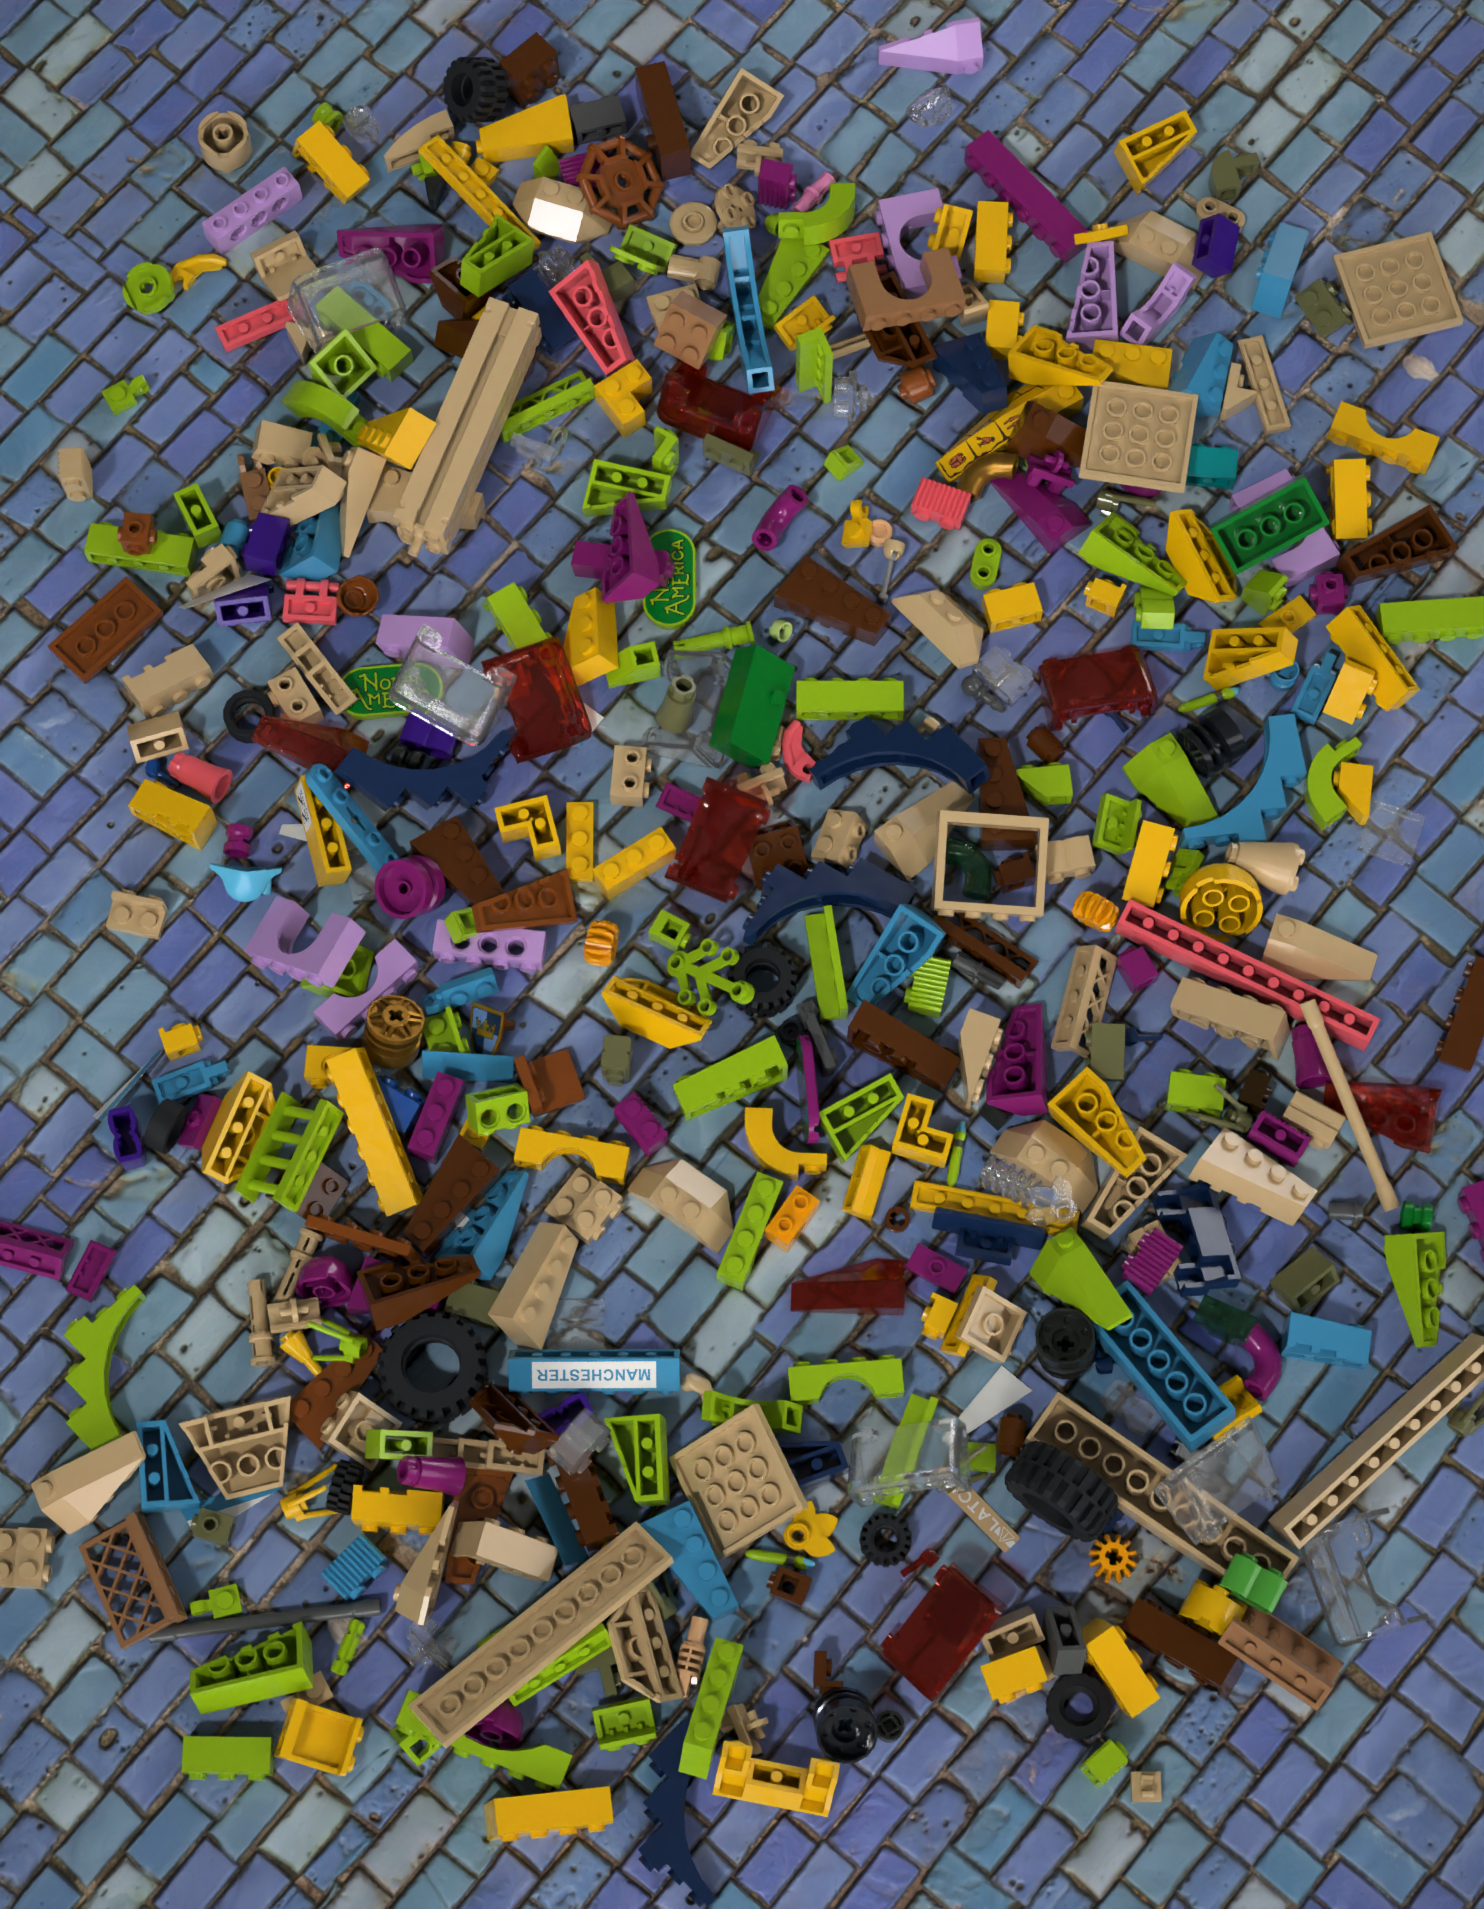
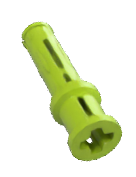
M746 621L745 625L731 628L724 626V628H721L722 631L673 641L676 658L721 647H726V649L730 650L733 649V646L745 643L753 645L755 641L751 623Z

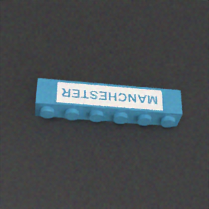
M680 1349L510 1350L508 1357L509 1392H515L518 1395H529L537 1391H544L547 1395H556L561 1393V1391H572L573 1394H588L589 1391H601L602 1394L606 1395L616 1394L618 1391H629V1393L635 1395L644 1394L646 1391L672 1394L674 1391H680Z

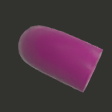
M789 485L765 512L752 534L753 544L758 549L763 551L774 549L787 526L808 504V497L800 487Z
M1256 1322L1238 1341L1250 1353L1254 1361V1369L1243 1384L1245 1389L1255 1399L1266 1401L1282 1376V1357L1277 1343L1268 1331Z

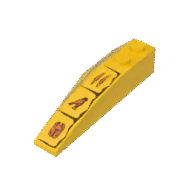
M1026 384L1007 395V408L988 413L936 461L935 465L950 485L959 480L964 470L977 458L992 452H1009L1004 447L1027 401L1036 402L1069 419L1081 412L1084 397L1074 385Z

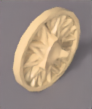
M688 202L674 210L670 217L669 227L672 236L678 242L686 246L696 247L707 243L713 238L717 229V219L709 206L700 202Z

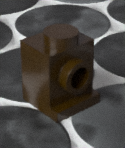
M1261 1069L1256 1071L1250 1070L1237 1099L1239 1103L1248 1106L1247 1111L1258 1116L1264 1111L1265 1103H1267L1273 1089L1268 1086L1272 1075Z

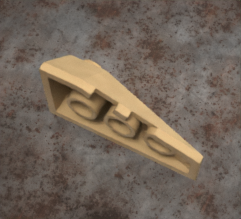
M740 68L691 149V158L710 170L737 147L738 144L771 118L784 95L743 68Z
M351 447L350 450L345 452L342 459V465H344L342 479L347 483L343 489V497L340 500L339 521L342 546L341 557L349 558L387 460L360 447Z
M952 781L895 815L875 830L873 843L904 880L908 882L926 869L933 860L937 812L940 810L966 812L974 801V797ZM947 825V837L955 825Z
M1276 913L1260 962L1298 980L1370 981L1378 955L1303 921Z
M132 1431L51 1471L31 1483L41 1511L66 1533L73 1534L98 1517L99 1510L105 1503L112 1500L115 1496L113 1493L123 1482H126L146 1459V1454L137 1432Z
M454 1500L449 1505L402 1583H397L394 1591L393 1601H397L395 1611L418 1625L424 1626L434 1613L459 1501Z

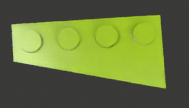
M775 1035L716 1064L706 1066L693 1075L688 1074L678 1078L676 1083L672 1085L673 1093L685 1121H688L787 1080L788 1064Z
M302 1621L293 1624V1629L283 1634H280L278 1631L267 1636V1641L254 1647L249 1644L240 1648L241 1650L234 1656L228 1658L224 1655L191 1670L190 1696L200 1714L203 1715L313 1688L312 1641Z

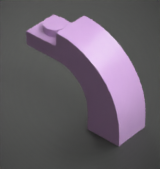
M1178 262L1173 263L1156 292L1143 307L1130 314L1119 335L1131 344H1149L1160 334L1188 297L1186 294L1197 276Z

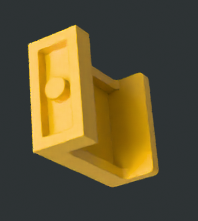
M292 1698L274 1756L337 1776H346L347 1772L352 1771L356 1755L353 1754L355 1744L360 1743L364 1734L365 1727L361 1726L363 1719L313 1705L305 1700Z

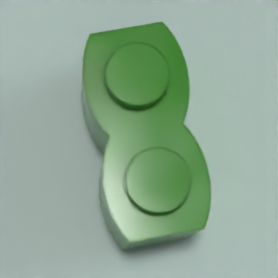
M1248 1553L1234 1554L1218 1586L1230 1592V1595L1244 1601L1262 1613L1272 1614L1288 1584L1283 1579L1284 1574L1272 1567H1268L1267 1570L1257 1564L1258 1560Z

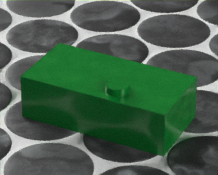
M1302 473L1208 526L1236 576L1330 524V521Z
M757 644L736 648L709 746L747 768L769 764L795 667Z

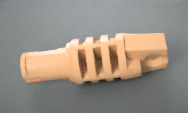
M692 1616L687 1639L681 1643L675 1666L684 1699H688L691 1685H698L706 1652L703 1642L709 1620L697 1616Z

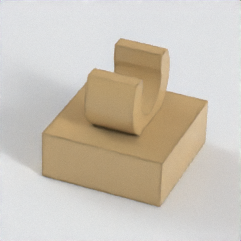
M1161 1771L1130 1772L1131 1803L1162 1802Z

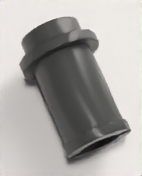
M1354 1200V1203L1329 1202L1328 1220H1354V1223H1357V1220H1363V1203H1358L1357 1200Z

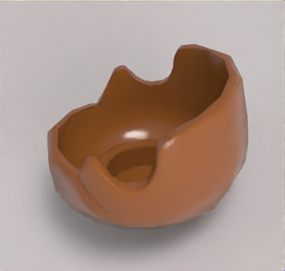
M357 575L345 580L340 585L336 594L337 605L344 614L355 618L363 617L375 608L379 600L378 588L371 579Z

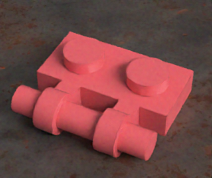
M879 232L829 240L833 268L844 266L845 270L835 273L837 283L846 282L849 265L874 261L876 266V260L884 259ZM886 264L876 266L879 276L888 273Z
M306 578L287 580L286 590L296 591V593L285 594L283 622L336 625L338 613L337 598L329 596V594L337 593L340 588V582H330V579L306 581ZM306 591L319 592V596L305 595Z

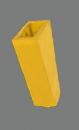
M566 94L559 95L479 129L480 139H475L477 155L483 154V159L488 163L537 157L546 145L550 147L554 154L574 152Z

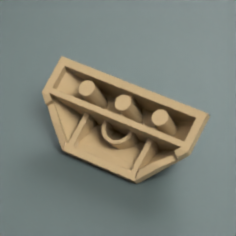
M546 177L521 182L512 203V207L517 212L519 218L530 231L572 244H579L600 236H607L613 225L594 213L590 214L582 188ZM606 203L602 205L604 208L617 214L613 207H609Z
M1152 210L1114 225L1127 224L1129 235L1105 240L1114 241V252L1163 277L1166 276L1172 264L1178 262L1197 276L1189 289L1194 291L1204 275L1202 271L1192 265L1197 240L1196 232Z
M937 589L911 593L892 599L891 603L958 669L978 663L984 629L950 596Z
M1046 1120L1005 1129L990 1150L992 1155L1082 1214L1098 1193L1092 1151Z
M683 1159L643 1168L627 1189V1192L716 1254L720 1252L733 1234L727 1190Z
M646 1585L614 1611L606 1623L619 1675L623 1683L657 1703L679 1700L683 1696L659 1606Z

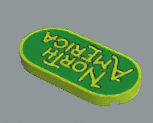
M664 529L652 534L649 538L654 550L669 552L671 561L675 563L674 576L669 578L667 587L658 586L643 598V610L648 620L653 622L658 628L674 630L684 626L693 617L696 610V554L692 540L685 533L675 529Z
M422 662L359 667L349 671L342 677L343 681L358 699L344 712L358 720L408 716L410 710L417 711L418 709L431 712L444 696V684L440 673L433 666Z

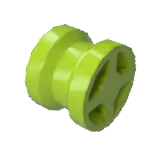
M324 102L315 110L312 116V123L315 124L320 120L323 125L327 124L335 133L341 126L344 116L341 112L332 110V106Z

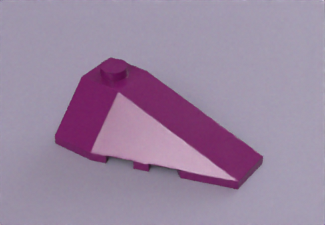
M404 225L337 230L340 257L365 266L370 265L384 270V273L406 278V281L412 283L433 284L429 271L444 261L446 252L444 225Z
M1020 469L1017 470L1013 480L1006 478L991 480L990 484L1049 554L1055 552L1092 525L1073 502L1061 495L1050 492L1047 486L1042 483L1037 487L1028 485L1025 479L1026 473Z
M629 491L614 506L609 533L613 536V542L610 549L606 551L605 557L610 560L608 572H603L601 580L602 601L605 603L645 598L660 584L658 560L635 495Z
M1042 1003L1015 1006L1004 1032L1005 1038L1001 1049H998L995 1055L994 1067L987 1076L986 1102L988 1105L1019 1116L1048 1113V1079Z

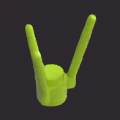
M321 1316L322 1323L333 1329L311 1321L306 1322L308 1327L341 1339L339 1350L344 1353V1355H314L312 1357L314 1361H345L353 1364L355 1358L362 1359L365 1356L368 1348V1338L364 1335L357 1334Z

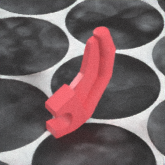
M793 720L784 730L781 743L784 765L787 771L795 778L810 783L811 775L804 773L803 770L805 768H812L816 762L805 753L801 746L803 727L800 721Z

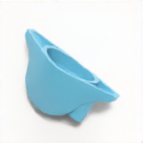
M210 863V869L221 877L227 893L233 899L241 902L253 901L260 897L261 894L270 895L272 878L282 872V867H244Z

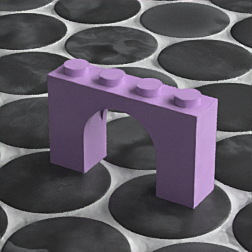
M938 188L878 200V210L874 211L876 225L881 226L883 232L880 233L882 247L887 248L888 255H886L887 268L889 271H894L908 299L923 296L927 292V287L920 270L921 260L909 256L903 250L900 241L906 233L913 229L937 224L933 222L936 208H942V200ZM953 255L951 258L962 285V274L956 255Z
M1284 469L1232 495L1228 507L1231 512H1234L1295 478V476H1291L1288 470ZM1326 526L1306 536L1298 547L1272 559L1268 571L1286 575L1289 579L1285 588L1289 589L1335 566L1340 556L1339 545L1334 539L1331 540L1326 532Z
M276 896L244 952L252 958L251 963L258 968L265 970L266 967H269L279 975L283 976L284 973H287L298 981L306 979L316 987L325 985L334 988L366 931L351 918L331 913L316 940L305 950L292 954L294 942L310 914L295 901Z

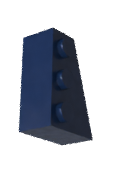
M533 269L514 281L505 290L502 299L504 302L509 303L511 308L518 310L521 307L539 314L540 324H542V338L538 346L542 351H547L549 355H552L578 335Z
M981 332L932 346L937 354V359L932 360L933 369L937 373L941 372L951 386L955 385L962 391L963 397L984 415L1008 407L1006 383Z
M839 1441L778 1442L801 1490L843 1476L849 1472V1466Z

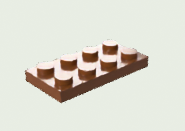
M126 576L52 641L48 648L71 672L86 684L164 614Z

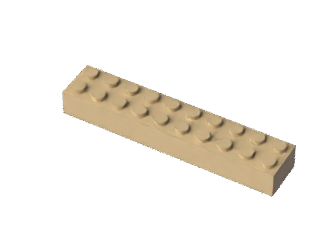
M1057 1392L1024 1441V1445L1035 1440L1038 1442L1043 1441L1048 1445L1051 1444L1059 1450L1067 1452L1073 1458L1078 1459L1086 1467L1091 1468L1117 1494V1509L1219 1580H1221L1229 1562L1236 1553L1241 1555L1242 1552L1252 1555L1258 1560L1257 1564L1266 1570L1268 1567L1279 1570L1284 1574V1580L1299 1560L1298 1556L1060 1392Z

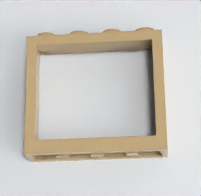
M949 810L938 811L931 911H938V915L945 917H954V912L965 913V918L981 919L982 914L992 915V920L1008 921L1009 916L1020 917V922H1036V918L1043 917L1049 818ZM947 825L1038 831L1034 907L943 901Z

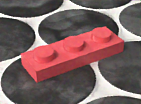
M287 299L277 300L216 326L215 331L227 353L286 328V321L297 323V320Z

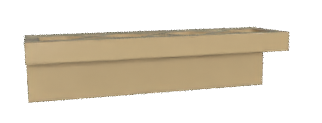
M1097 945L1076 946L1051 1048L1057 1052L1072 1051L1083 1058L1091 1057V1046H1085V1049L1079 1046L1080 1038L1083 1033L1086 1038V1030H1092V1023L1102 1022L1118 957ZM1101 958L1107 960L1103 973L1099 966ZM1096 982L1100 990L1097 998H1095L1093 992V987ZM1089 1008H1091L1093 1014L1091 1023L1088 1022L1086 1016Z

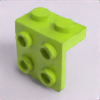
M629 224L620 248L610 246L609 251L615 253L613 258L633 266L636 262L638 263V269L657 276L658 272L666 274L670 257L675 253L678 245Z

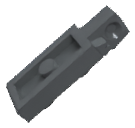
M812 999L797 1004L796 1010L804 1027V1034L810 1037L814 1058L821 1075L824 1078L834 1074L838 1059L834 1049H829L827 1045L825 1027L823 1024L819 1025L816 1019L819 1010Z

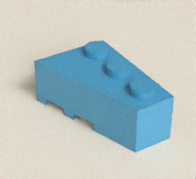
M1290 1312L1283 1323L1280 1354L1281 1357L1364 1370L1369 1362L1372 1331L1364 1329L1365 1327L1359 1324L1345 1325L1332 1320Z

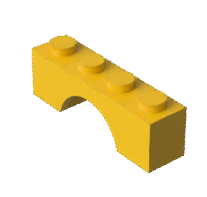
M1341 401L1327 439L1338 446L1356 449L1362 455H1372L1380 458L1387 464H1396L1406 468L1411 473L1425 475L1440 437L1416 428L1401 438L1383 437L1370 427L1366 418V410Z
M529 1125L528 1128L520 1127L514 1155L515 1166L543 1171L546 1165L554 1158L572 1154L584 1158L591 1164L597 1181L625 1185L631 1152L630 1147H626L624 1142L611 1140L609 1143L599 1142L598 1138L589 1135H583L582 1138L572 1137L571 1133L562 1130L550 1133L545 1132L544 1128L535 1125Z

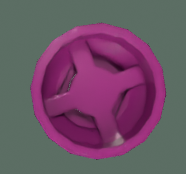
M243 824L227 825L225 834L228 837V841L224 843L223 853L234 858L249 857L251 847L248 843L253 837V828Z

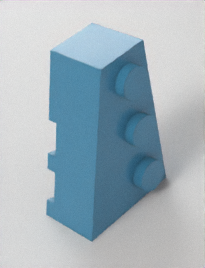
M1281 222L1277 232L1271 231L1267 246L1271 248H1265L1261 263L1265 265L1259 264L1255 279L1259 280L1251 310L1281 318L1309 231Z
M1218 332L1193 338L1181 360L1183 363L1179 372L1174 373L1172 377L1174 381L1170 389H1166L1199 395L1195 419L1218 414L1221 410L1234 344Z
M166 1421L136 1422V1432L146 1454V1459L138 1467L141 1514L199 1509L200 1501L185 1470Z

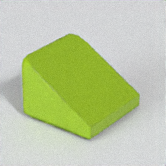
M547 145L543 147L533 162L534 178L546 177L554 180L559 173L558 158Z
M848 444L831 451L824 461V466L838 481L844 480L864 464L863 460Z
M472 907L452 911L444 920L445 926L455 944L480 934L476 933Z
M968 1442L967 1455L983 1444H988V1448L966 1463V1471L995 1473L996 1445Z

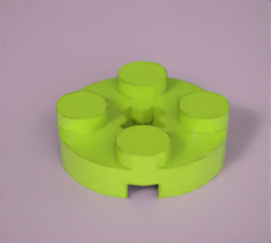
M143 262L133 267L128 272L126 284L122 288L126 303L144 316L161 311L175 298L174 281L171 274L163 266L152 264L151 262ZM149 283L153 286L151 292L143 293L146 290V284Z

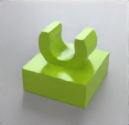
M418 153L421 162L411 166L413 175L418 176L420 182L424 181L425 177L440 175Z

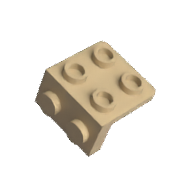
M295 230L250 253L259 278L278 301L289 299L294 294L314 286L323 279L320 270L307 256L300 236Z

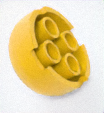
M1214 863L1199 868L1186 879L1179 895L1180 917L1184 925L1218 942H1230L1228 936H1239L1244 932L1249 934L1258 925L1262 917L1263 905L1257 882L1246 870L1233 864ZM1214 911L1217 912L1219 928L1221 931L1226 932L1225 934L1215 935L1201 928L1208 927L1214 922Z

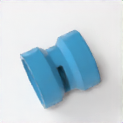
M1294 661V665L1271 672L1269 680L1272 687L1282 692L1292 689L1300 671L1298 663Z

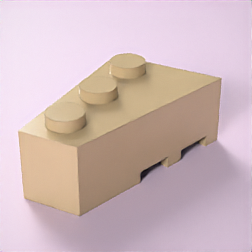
M324 465L281 468L260 513L289 519L291 527L335 506L343 497V489L347 482Z
M193 644L165 656V662L154 668L150 664L143 667L144 673L133 678L129 675L121 678L130 699L146 720L164 715L169 707L175 703H182L188 698L190 693L197 688L202 689L206 687L211 679L214 678L210 666Z
M487 1517L484 1518V1521L458 1523L450 1556L456 1558L467 1556L475 1559L476 1564L484 1566L486 1563L502 1569L501 1571L532 1581H550L558 1550L555 1546L549 1544V1539L533 1535L532 1538L525 1536V1530L511 1526L508 1529L500 1526V1521Z

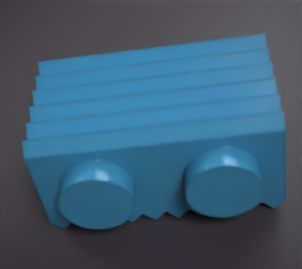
M361 1533L321 1572V1576L346 1602L350 1598L356 1600L366 1590L364 1584L371 1577L377 1579L387 1569L385 1564L388 1562V1559Z

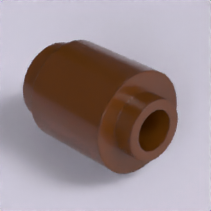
M1045 726L1041 728L1035 727L1026 737L1028 739L1026 746L1044 763L1058 762L1066 753L1063 743Z
M1006 1413L1005 1417L999 1418L995 1441L998 1454L1018 1457L1020 1450L1024 1448L1027 1422L1022 1420V1415Z

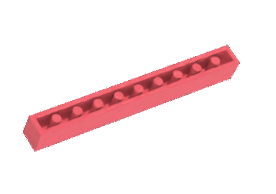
M1130 899L1117 923L1115 933L1244 995L1252 996L1265 1005L1270 1003L1276 1004L1286 1011V1015L1305 1024L1307 1023L1299 1005L1315 999L1328 1035L1363 1052L1380 1021V1018Z

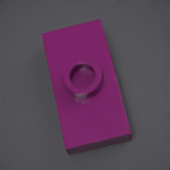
M666 782L655 807L705 829L716 804Z
M199 1094L192 1111L187 1116L185 1127L177 1144L183 1148L201 1150L222 1100L216 1096Z
M90 1240L65 1289L66 1292L92 1303L117 1252Z
M919 1243L905 1266V1270L953 1296L968 1271Z

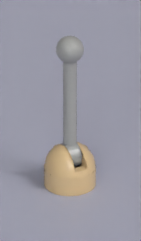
M887 539L884 541L883 554L888 559V565L882 592L878 595V600L881 603H885L888 600L887 589L893 562L899 560L904 553L905 544L898 540Z

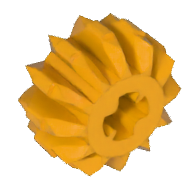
M1082 891L1080 896L1076 898L1072 908V914L1079 922L1100 932H1110L1120 914L1119 908L1113 902L1091 891Z
M595 920L590 924L583 947L586 963L598 967H608L613 963L619 941L617 924L606 920Z
M1106 1534L1103 1537L1104 1544L1098 1539L1094 1541L1093 1544L1097 1550L1090 1549L1088 1555L1096 1559L1090 1561L1088 1565L1091 1568L1099 1567L1094 1573L1096 1578L1103 1572L1106 1574L1104 1578L1105 1583H1109L1111 1575H1113L1115 1582L1118 1584L1122 1581L1121 1574L1126 1578L1132 1575L1128 1568H1136L1137 1562L1129 1558L1135 1557L1137 1552L1136 1550H1126L1131 1544L1129 1540L1125 1541L1123 1545L1119 1544L1121 1535L1117 1534L1114 1542H1112L1109 1534ZM1111 1552L1115 1553V1558L1120 1560V1563L1116 1561L1114 1565L1109 1564L1110 1559L1106 1558L1105 1554L1109 1556Z

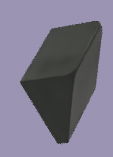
M441 175L425 177L424 179L429 208L432 213L436 212L446 188L445 180Z
M987 1102L979 1110V1114L996 1130H1000L1015 1115L1014 1113L988 1105Z

